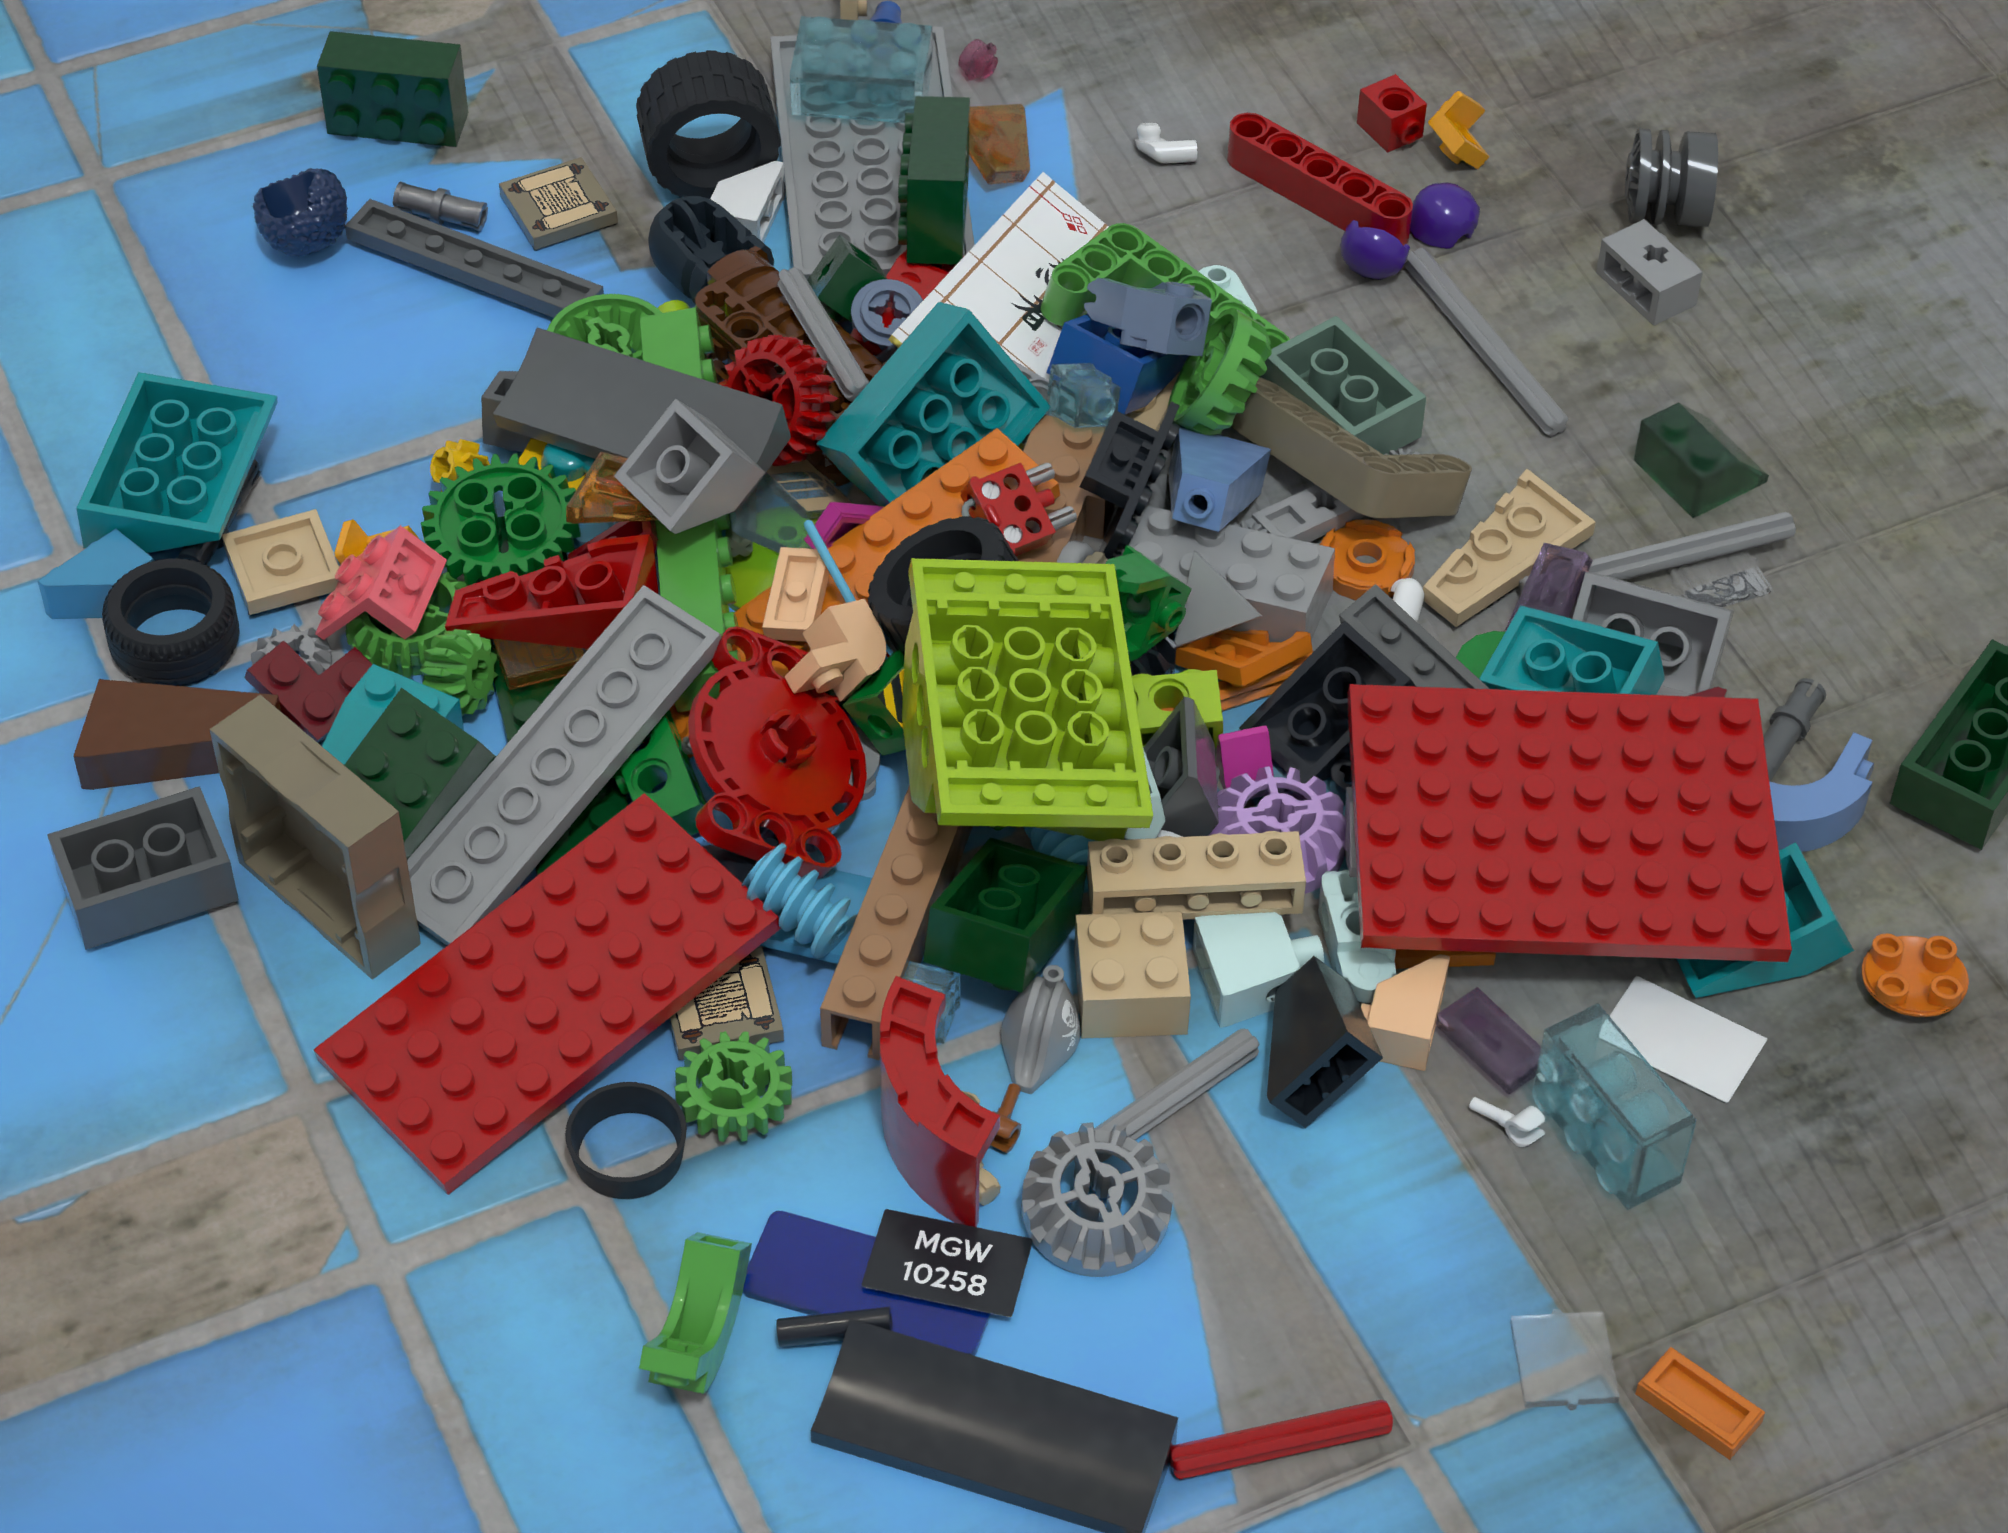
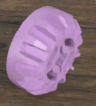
M1270 766L1258 769L1255 781L1247 773L1240 774L1231 780L1230 787L1217 793L1218 805L1220 806L1218 808L1219 823L1209 835L1217 833L1232 835L1263 833L1266 831H1299L1306 877L1305 894L1321 887L1322 875L1326 871L1338 872L1345 857L1346 817L1343 815L1344 804L1338 795L1333 792L1326 793V783L1313 776L1307 783H1301L1300 771L1292 767L1288 769L1286 778L1273 777ZM1265 796L1260 800L1257 807L1244 808L1248 800Z

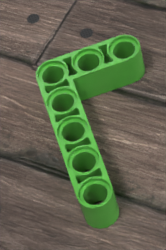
M1116 223L1109 226L1058 264L1052 271L1041 303L1043 316L1048 321L1063 326L1066 321L1088 314L1084 304L1095 302L1096 295L1090 292L1087 286L1097 278H1108L1137 288L1151 289L1162 282H1178L1192 285L1195 287L1194 290L1202 292L1212 299L1208 327L1225 310L1235 308L1265 326L1271 341V349L1290 340L1280 329L1144 232L1125 223Z

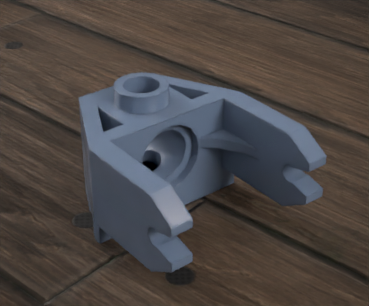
M1097 278L1088 284L1087 289L1096 295V301L1085 303V310L1092 320L1122 329L1120 344L1163 354L1203 356L1212 299L1202 292L1194 290V286L1178 282H1162L1152 289L1137 288L1108 278Z

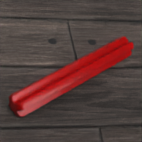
M1376 1400L1176 1444L1171 1448L1170 1466L1176 1478L1184 1479L1388 1434L1392 1431L1393 1416L1387 1401Z

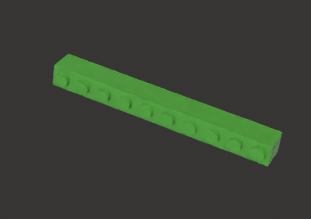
M696 307L640 317L643 361L717 384L713 360L707 359V354L714 353L711 329L709 324L701 326ZM723 515L677 534L671 532L655 517L658 537L657 557L660 596L721 635L728 628L738 626L735 612H729V604L737 603L735 585L732 575L726 574L725 567L733 566L732 550L728 536H722V530L730 529L729 515ZM727 643L729 653L735 659L741 661L739 651H733L732 644ZM712 660L674 703L677 712L691 710L693 699L703 684L719 671L714 666ZM720 682L712 687L708 693L714 699L719 695Z

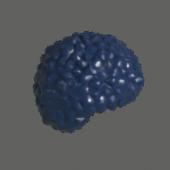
M309 168L306 171L299 172L298 175H292L290 179L278 180L276 183H270L268 186L260 188L254 196L255 202L252 207L259 233L262 234V237L265 241L269 242L273 249L289 256H301L311 254L312 252H319L320 249L323 250L334 244L336 238L341 236L342 231L345 229L348 210L346 191L342 187L340 180L337 179V176L326 169Z

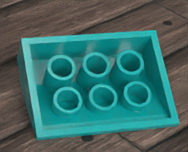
M938 302L829 428L825 437L819 440L816 445L842 474L878 506H886L996 428L1014 444L1019 446L1051 406L969 309Z
M138 372L76 508L83 548H87L91 543L98 541L114 529L120 531L146 553L220 540L278 403L277 396Z

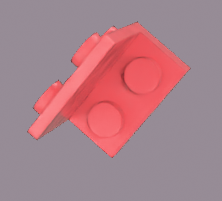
M401 525L384 538L377 535L367 545L362 554L357 557L354 555L348 556L339 566L335 574V579L339 582L335 591L328 595L318 611L322 619L315 635L325 640L366 611L405 640L416 632L447 559Z

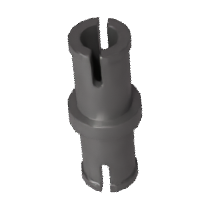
M400 181L396 186L393 196L394 208L430 217L431 222L440 225L446 221L481 231L488 215L487 203L452 196L450 190L443 188L432 191Z

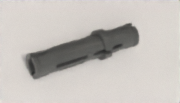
M1800 679L1785 705L1778 706L1770 717L1769 722L1771 726L1763 737L1770 782L1788 753L1792 750L1795 742L1802 741L1811 727L1810 719L1826 699V691L1821 684L1817 685L1810 697L1806 696L1807 691L1814 682L1812 679Z

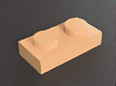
M780 547L762 626L764 636L774 640L807 642L802 633L821 614L829 578V571L816 549Z

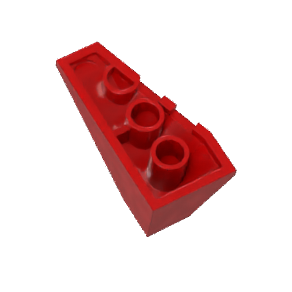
M650 534L602 539L588 544V553L562 561L560 556L556 555L543 560L544 568L525 575L518 576L517 573L510 571L455 590L445 628L447 631H454V629L470 630L471 633L479 634L483 638L539 645L548 644L547 646L555 645V647L563 648L573 647V649L579 650L585 648V650H588L643 585L658 594L653 540Z

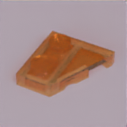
M1022 104L970 107L969 155L987 184L1023 182L1030 171L1026 115Z
M600 451L566 506V522L573 524L651 521L658 519L614 477L628 458Z

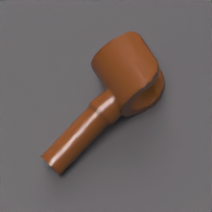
M1014 1083L1008 1085L1002 1104L997 1112L992 1111L1000 1115V1128L990 1146L1005 1153H1009L1012 1150L1021 1132V1124L1011 1119L1021 1091L1020 1086Z

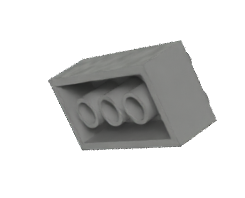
M1147 506L1129 543L1135 550L1149 557L1186 585L1194 550L1197 551L1263 616L1229 630L1268 631L1270 642H1283L1291 638L1296 631L1308 632L1312 639L1333 592L1335 548L1231 524H1227L1221 531L1217 532L1174 520L1170 510Z

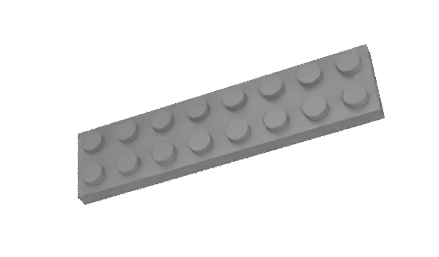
M643 585L408 858L407 863L418 926L445 945H449L506 901L710 662L722 638L721 634Z

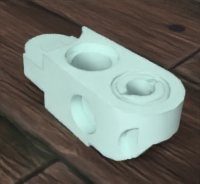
M1348 870L1338 872L1326 871L1321 879L1318 914L1332 968L1349 981L1358 1001L1372 1003L1377 984L1396 975V949L1361 948L1357 877H1350Z

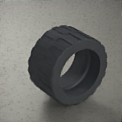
M706 50V52L698 53L695 51L666 62L667 64L657 68L651 74L650 79L643 84L640 90V97L637 98L636 109L638 114L636 116L648 167L652 176L656 177L657 183L663 188L670 190L672 194L679 197L701 196L710 199L719 181L777 161L781 138L768 87L760 71L756 70L753 64L746 59H741L732 53H721L716 50ZM729 114L741 118L727 131L712 137L686 138L675 134L688 122L705 115Z
M961 516L955 519L940 520L938 523L927 525L919 529L915 534L908 536L886 555L885 560L876 569L873 581L869 584L868 604L896 650H900L905 656V643L913 614L908 573L911 558L1018 561L1000 529L994 523H989L987 519Z

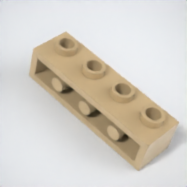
M1266 831L1263 833L1232 835L1217 833L1209 836H1162L1151 839H1108L1105 841L1088 842L1087 880L1091 914L1182 911L1183 920L1209 915L1276 912L1279 915L1303 914L1306 877L1299 831Z

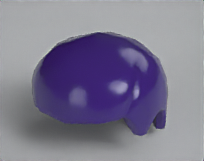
M1446 182L1429 185L1423 188L1413 201L1410 231L1415 238L1427 245L1444 249L1452 248L1463 235L1466 234L1467 238H1471L1478 224L1480 207L1469 191L1456 184Z
M1355 220L1347 226L1340 243L1343 260L1352 271L1364 278L1378 280L1396 275L1404 266L1410 250L1409 245L1405 244L1403 246L1398 238L1385 230L1370 227L1359 228L1358 221Z

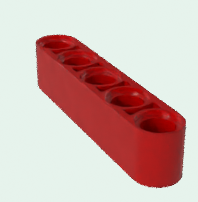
M1248 112L1241 113L1230 121L1227 161L1232 168L1344 231L1355 220L1358 221L1359 228L1370 227L1385 230L1398 238L1403 246L1408 244L1413 203L1405 194L1262 115Z

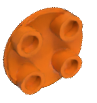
M1880 934L1873 940L1871 949L1865 955L1861 968L1865 987L1880 1004L1900 1014L1914 1017L1938 1016L1953 1010L1966 996L1969 985L1967 970L1956 955V944L1944 936H1933L1927 939L1919 936Z

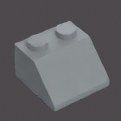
M675 399L614 477L671 532L677 534L735 511L764 475L765 471L708 418Z

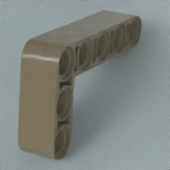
M1263 378L1258 379L1255 385L1258 390L1256 393H1251L1245 402L1244 412L1237 413L1231 426L1234 430L1256 445L1271 449V455L1352 510L1373 518L1456 515L1472 471V467L1467 462L1445 454L1383 455L1277 384Z

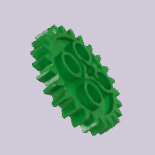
M493 454L491 464L484 466L480 460L475 458L473 459L474 470L470 472L459 466L455 467L457 476L455 481L442 477L440 479L442 492L430 491L428 495L431 505L422 507L424 521L421 522V529L425 544L447 559L444 568L447 567V572H449L452 578L456 579L463 574L467 586L475 584L478 579L484 581L510 571L517 573L518 576L525 575L544 568L543 560L559 555L561 560L564 561L562 552L571 553L574 551L573 538L581 537L579 522L582 521L575 488H569L566 475L555 477L552 464L539 470L536 457H532L525 465H520L518 454H513L508 463L501 464L499 456ZM497 491H503L504 517L509 548L506 553H501L498 535L499 523L495 504V493Z

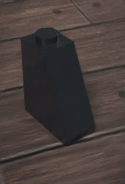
M1315 956L1308 960L1276 990L1267 1086L1269 1103L1306 1128L1383 1059L1349 981Z

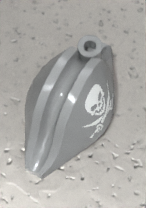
M1057 965L1047 966L1043 970L1042 977L1037 976L1030 982L1023 993L1020 992L1007 1009L1002 1022L1000 1033L1012 1083L1020 1086V1092L1033 1094L1073 1055L1079 1044L1081 1034L1077 1008L1066 981L1063 980V969Z

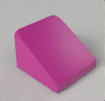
M1267 726L1218 735L1216 766L1220 770L1219 779L1223 789L1230 787L1231 780L1240 774L1247 773L1255 781L1259 768L1270 766L1272 776H1274Z

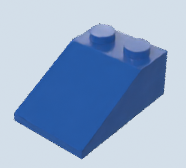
M1086 314L1064 322L1046 373L1061 380L1060 384L1066 390L1077 394H1087L1100 401L1099 405L1105 411L1113 414L1114 410L1126 415L1147 406L1181 371L1189 355L1163 354L1120 344L1122 329L1094 321Z

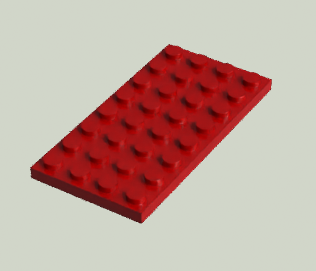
M644 793L313 1050L318 1061L449 1195L781 929L779 927V917L772 910L767 912L763 910L764 903L759 898L752 901L747 899L748 888L745 885L742 886V883Z

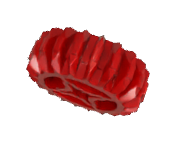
M768 335V337L756 338L748 341L747 347L735 350L736 362L724 365L729 378L718 384L782 404L791 438L772 466H786L791 463H799L806 460L807 454L820 451L816 444L818 440L825 437L828 431L825 426L826 422L837 419L829 411L830 404L839 399L829 392V386L835 381V378L824 375L828 361L816 358L817 348L804 345L803 340L796 337H783L782 335ZM778 364L784 369L786 374H778L774 366Z

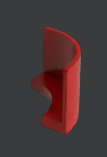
M895 976L888 990L880 1021L881 1120L884 1138L898 1171L924 1202L954 1223L977 1227L979 1223L980 1162L1000 1128V1115L982 1107L965 1095L948 1074L944 1075L941 1069L935 1039L940 1018L946 1008V994Z

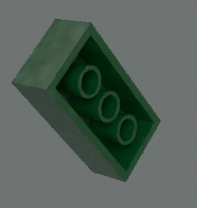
M915 96L914 113H905L903 154H901L898 183V203L900 204L898 245H907V263L957 265L963 258L969 181L970 97Z
M1993 639L1901 763L1889 803L1981 850L2008 813V647Z

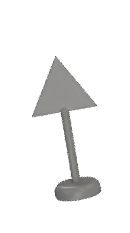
M1070 541L1062 549L1057 562L1083 563L1087 556L1093 555L1094 549L1085 542ZM1194 550L1187 586L1192 588L1185 604V617L1177 627L1174 641L1177 648L1263 617L1220 573Z

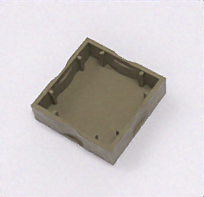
M262 695L257 696L210 728L220 778L228 799L229 820L239 863L285 904L292 907L308 920L326 940L372 980L418 947L421 941L399 811Z

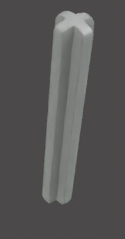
M793 267L790 270H781L778 274L780 278L777 284L812 344L817 348L821 359L828 361L827 369L832 377L835 378V382L848 401L853 402L869 383L868 379L803 272L797 267Z
M1248 1029L1237 1030L1098 1125L1094 1130L1112 1131L1114 1125H1119L1126 1128L1127 1137L1136 1140L1255 1058L1259 1053L1258 1046L1260 1045L1257 1038L1252 1036ZM1096 1152L1100 1162L1112 1156L1111 1154Z

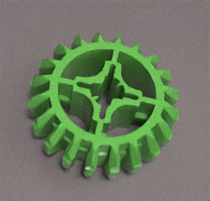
M449 572L441 574L416 632L405 640L364 611L346 624L347 643L351 649L356 647L372 664L409 679L416 675L424 676V673L420 671L426 661L423 652L424 650L431 649L433 636L443 635L447 631L445 624L455 590L466 587L467 584L465 581H458L457 578H452Z

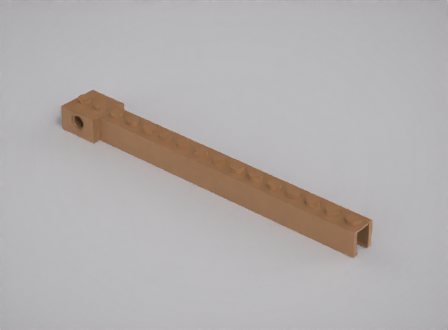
M1044 415L1031 430L1023 452L1038 465L1050 463L1052 465L1050 470L1054 469L1055 471L1054 479L1059 483L1060 496L1055 499L1053 505L1044 508L1046 513L1050 514L1071 506L1074 509L1071 514L1076 512L1077 520L1055 530L1056 533L1047 544L1016 556L1018 561L1057 562L1062 549L1070 541L1077 540L1082 542L1084 536L1104 539L1116 505L1079 486L1105 427ZM910 785L820 1007L821 1042L823 1047L838 1049L850 1018L872 1024V1044L868 1052V1058L880 1060V1021L888 990L895 976L914 982L924 956L930 907L952 882L973 826L938 825L937 813H924L911 801Z

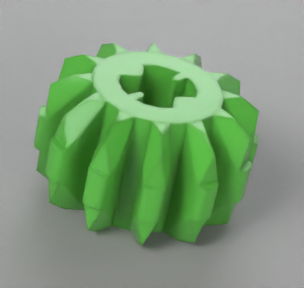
M461 629L445 631L443 635L433 636L431 649L424 650L423 652L426 661L424 667L420 669L424 673L422 684L460 699L462 716L464 714H473L478 709H485L487 696L494 695L495 691L492 684L494 678L498 676L494 672L497 654L491 652L490 640L480 637L479 634L471 633L470 630Z

